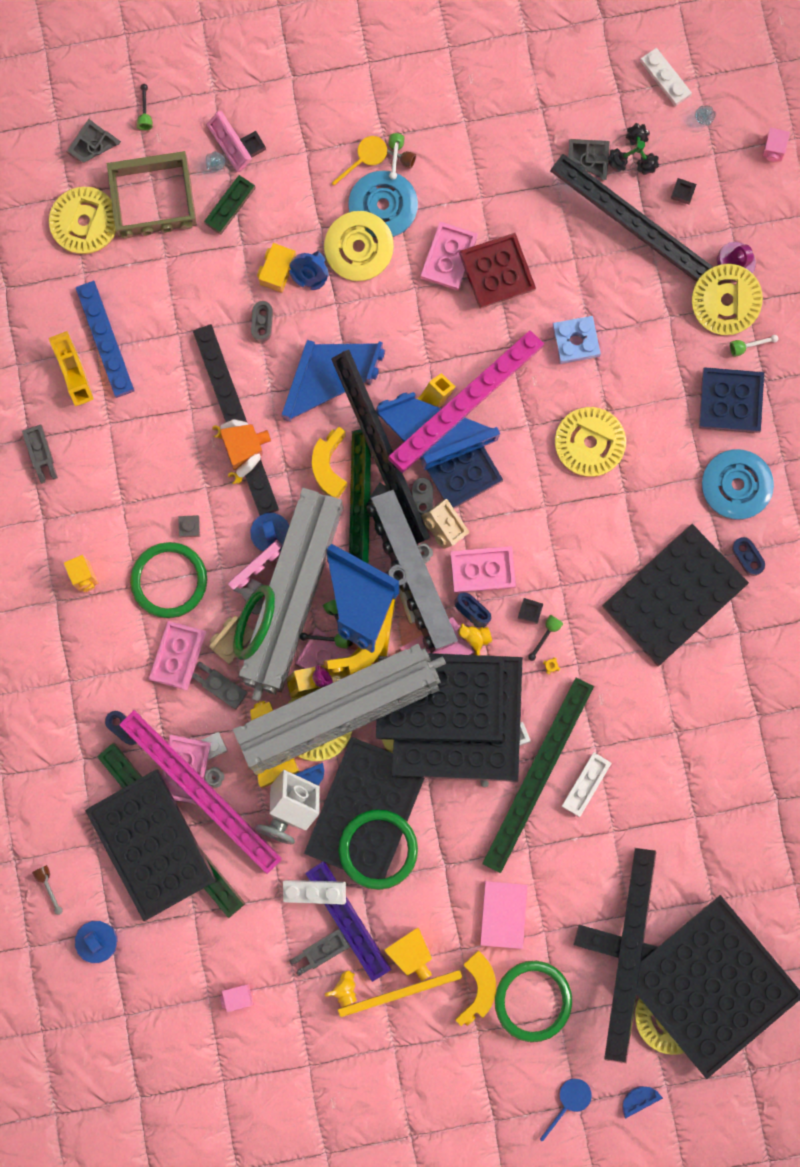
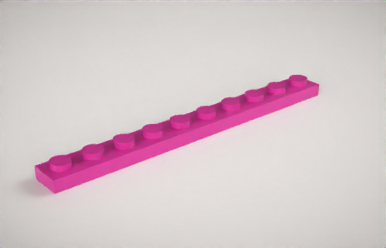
M529 330L388 457V460L402 473L405 472L544 346V343Z
M133 710L119 724L266 874L282 860V857L136 710Z

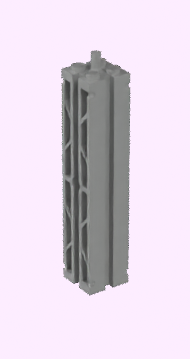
M302 488L300 499L297 502L269 585L275 593V608L271 625L259 649L252 657L244 660V666L239 674L245 685L255 688L251 698L255 701H260L263 689L275 695L277 692L282 693L284 682L288 676L300 640V634L303 631L327 560V548L333 542L340 521L339 517L344 509L341 499ZM265 600L250 643L254 639L262 622L265 610Z
M418 643L408 650L405 649L245 723L244 726L233 729V732L241 746L249 768L253 770L255 775H258L266 769L276 767L380 717L427 697L428 694L439 691L437 684L441 682L435 669L445 665L446 662L443 656L431 661L426 649H421Z

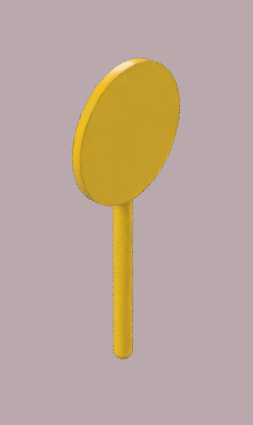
M377 136L364 138L358 146V156L360 159L336 178L332 185L337 184L361 162L370 166L380 164L387 155V146L383 139Z

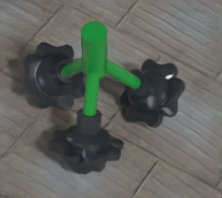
M635 123L632 127L627 128L628 133L626 134L630 144H636L635 148L627 153L621 152L618 148L610 150L608 163L617 172L624 171L628 163V156L636 152L641 155V160L637 161V171L642 172L643 175L654 173L656 168L659 167V157L654 156L653 153L646 155L643 151L645 142L649 140L647 136L650 135V131L646 129L645 124L639 125V123Z

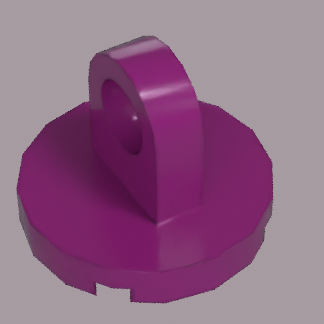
M729 242L720 249L717 256V265L735 264L753 273L756 260L749 245L740 242Z

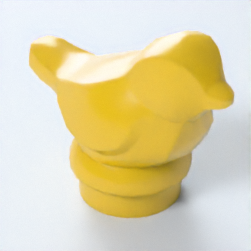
M462 623L458 629V635L474 649L475 655H480L483 645L487 646L489 643H492V636L488 627H480L478 629L474 626L466 627Z
M344 971L333 990L324 993L325 997L333 996L337 998L342 1008L356 1002V993L354 992L356 985L353 980L355 974L351 971Z

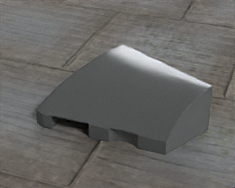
M88 119L66 152L84 163L119 145L121 141Z
M569 139L568 158L601 179L607 180L610 141Z

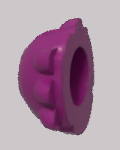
M316 665L312 675L315 685L323 688L332 684L333 680L324 667Z

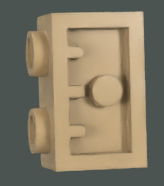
M447 499L442 500L430 511L421 515L425 526L430 529L437 544L443 549L455 545L469 533V530Z
M236 615L233 618L229 617L223 624L224 629L221 633H216L209 641L211 643L209 648L229 665L236 658L233 649L234 634L239 619ZM247 625L243 636V649L251 640L254 632Z

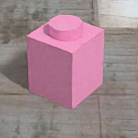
M770 127L762 157L772 162L782 161L790 132Z
M249 984L222 991L223 995L220 996L221 1006L223 1009L226 1008L227 1012L254 1005Z

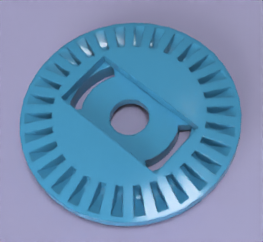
M391 171L369 173L362 177L353 187L349 196V212L366 211L378 216L382 220L389 219L390 221L385 223L389 227L392 237L398 236L411 226L418 210L416 192L411 183L400 174H397V178L392 180L389 177ZM378 186L389 187V188H394L395 190L392 191L391 189H388V188H378V189H377L376 187H378ZM380 199L388 200L389 207L387 209L381 210L378 208L377 203ZM368 228L365 229L372 237L377 238L373 231Z
M741 449L728 450L714 457L707 465L702 477V491L709 506L719 515L734 520L748 519L759 514L770 502L774 490L773 476L766 462L758 455ZM745 466L752 471V473L756 476L758 482H755L753 475L748 470L744 469ZM736 478L741 479L744 482L743 489L735 490L732 487V481ZM719 487H722L724 494L728 498L732 499V501H729L726 498H724V496L721 494L719 490Z

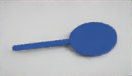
M570 1079L562 1085L560 1101L564 1107L541 1136L540 1141L545 1140L567 1109L579 1112L588 1107L591 1102L592 1093L586 1082L581 1079Z

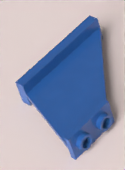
M307 340L282 412L283 420L291 422L293 418L345 393L331 358L343 351L350 350L363 383L367 382V384L371 385L372 380H376L379 373V368H377L378 362L383 361L385 355L383 342L367 344H315V342Z
M407 392L397 396V399L392 401H382L376 408L378 417L380 416L403 442L409 439L441 410L439 407L415 399L416 395L414 392L410 394ZM464 418L420 457L422 460L421 465L424 470H427L496 442L500 432L497 427L490 428Z
M331 544L327 548V562L329 564L339 617L337 621L338 634L342 638L354 642L361 649H366L373 653L391 601L399 595V581Z

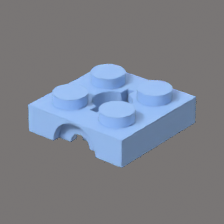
M593 316L553 323L560 364L600 357L601 353ZM572 336H580L583 343L574 345L569 340Z

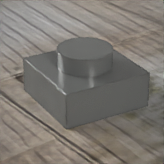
M199 515L178 516L180 538L200 537Z

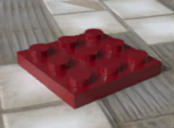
M516 233L460 250L459 255L479 309L536 290Z

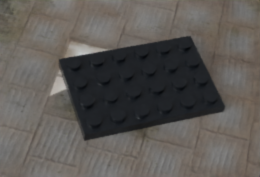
M692 523L605 602L602 607L659 667L745 588L749 582Z
M379 656L378 662L390 656ZM430 657V660L433 661L440 657ZM443 657L446 664L435 669L441 682L437 684L439 691L428 694L427 697L376 719V739L502 742L504 659Z
M351 737L304 854L343 869L339 859L338 848L340 837L347 824L357 815L376 809L396 813L408 822L425 778L392 777L393 753ZM373 820L361 825L352 835L349 844L350 859L357 871L371 879H384L403 833L393 823L384 820Z
M158 769L85 810L143 921L154 917L217 881Z

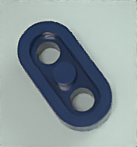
M738 538L732 546L735 557L747 574L751 576L761 574L765 569L763 557L749 538ZM739 546H745L746 551L741 552ZM756 563L757 569H752L750 564Z
M462 592L457 596L454 601L456 609L479 628L486 627L491 621V613L471 594Z
M120 711L108 713L105 718L106 727L126 744L136 745L137 743L129 738V735L120 725L115 726L113 724L114 719L119 718L121 723L127 716Z

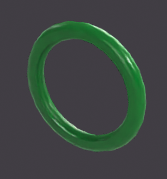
M175 542L159 543L145 550L135 561L130 577L131 591L136 602L146 612L160 618L180 617L193 610L202 600L208 581L205 565L199 555L190 547ZM164 552H175L185 556L194 565L197 572V586L194 594L183 605L175 608H161L154 605L145 597L141 589L140 578L144 566L155 555Z
M268 585L258 587L251 594L238 619L233 649L235 656L240 660H247L255 654L271 625L275 608V593ZM265 595V610L260 627L249 646L243 649V636L249 616L257 602Z
M369 810L357 815L344 828L339 840V859L346 874L358 885L374 890L389 889L404 881L414 869L418 857L417 838L412 827L398 814L388 810ZM373 820H384L393 823L401 830L407 841L408 852L404 865L393 876L384 879H371L362 875L353 866L349 855V844L354 832L364 823Z
M537 960L519 963L506 972L497 986L495 1011L498 1020L511 1036L521 1041L532 1043L552 1038L566 1025L571 1014L572 992L565 976L549 963ZM530 971H538L550 976L557 983L562 994V1007L558 1018L548 1028L535 1032L525 1031L517 1027L510 1020L505 1008V996L509 985L516 977Z

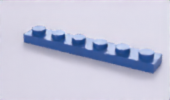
M95 281L75 287L115 397L118 398L134 392L133 384Z

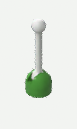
M399 133L389 135V147L394 150L392 172L389 174L392 180L397 178V151L404 146L405 137Z
M772 335L770 338L747 344L741 340L731 341V354L733 357L744 354L748 347L767 342L775 343L778 341V336Z

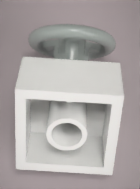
M283 770L272 783L270 789L269 814L273 818L270 826L258 824L255 829L276 841L289 845L294 844L295 839L284 833V831H286L288 825L307 830L319 815L320 786Z

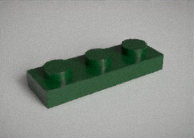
M238 175L204 223L221 235L256 188L255 185L241 175Z

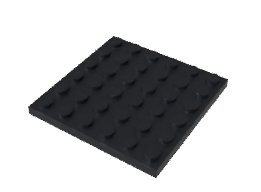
M428 653L429 657L504 659L503 741L394 740L392 777L518 782L523 657Z
M719 895L641 961L637 996L701 1074L708 1079L800 1001V989L725 899Z

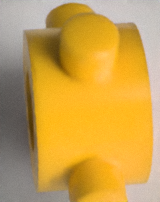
M553 657V659L543 661L547 674L550 675L551 672L555 671L559 672L560 667H558L557 658Z

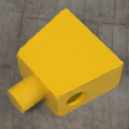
M416 928L385 949V952L407 976L415 971L420 980L424 981L432 975L426 966V963L432 960V957L419 928Z

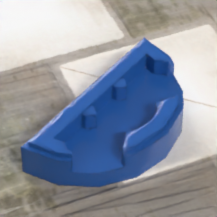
M321 763L294 775L319 786L324 777V765Z
M639 1086L633 1088L623 1100L622 1110L625 1119L663 1099V1097L651 1087Z

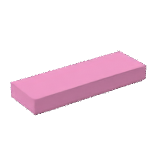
M218 111L206 125L237 172L242 171L252 158L222 111Z

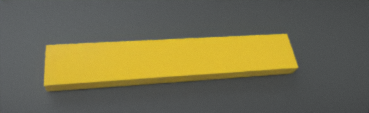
M459 969L339 1008L338 1012L340 1017H344L462 979V975Z

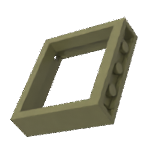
M185 151L106 163L115 230L118 237L127 239L138 234L147 236L153 234V232L161 231L167 233L173 231V229L181 228L186 230L197 226L188 158ZM182 167L189 216L123 226L117 177Z

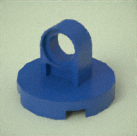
M316 251L313 254H297L289 265L291 268L289 273L293 281L301 287H304V285L311 287L310 290H317L323 287L329 276L328 268L324 263L325 257L320 251Z
M265 513L259 516L253 522L250 529L254 546L260 551H264L273 542L278 540L283 547L289 524L284 517L276 513Z
M91 921L84 924L78 930L75 937V948L83 960L90 963H102L115 953L118 937L115 930L108 923Z

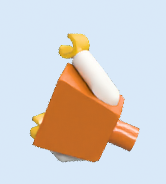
M233 419L221 426L214 425L212 430H218V434L213 437L223 440L232 468L236 470V472H230L228 478L235 476V481L232 484H239L242 482V478L260 461L263 455L261 445L271 442L268 430L256 434L253 424Z

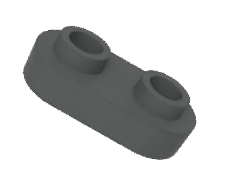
M259 301L253 306L251 333L256 341L264 342L272 334L273 309L268 302ZM262 310H265L267 313L266 315L262 316L260 315V312ZM259 330H265L263 335L258 334Z
M426 478L417 479L413 483L412 494L419 513L422 515L433 508V486L430 480ZM425 485L426 490H419V486ZM420 505H425L427 509L421 511L419 507Z

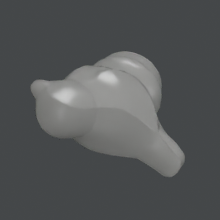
M251 579L247 583V587L241 589L236 587L233 591L240 593L247 602L251 594L258 587L263 586V584ZM263 597L257 602L251 613L257 615L261 612Z

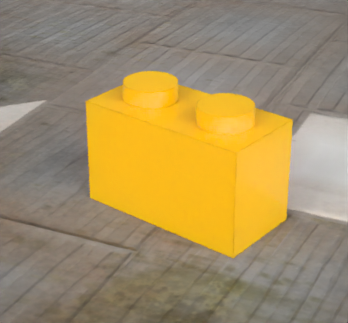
M273 243L271 249L268 248L264 256L265 264L260 266L257 273L260 285L282 293L290 275L289 271L291 268L289 265L296 256V251Z
M83 554L64 562L72 585L80 592L91 591L95 588V585L99 584L90 562Z

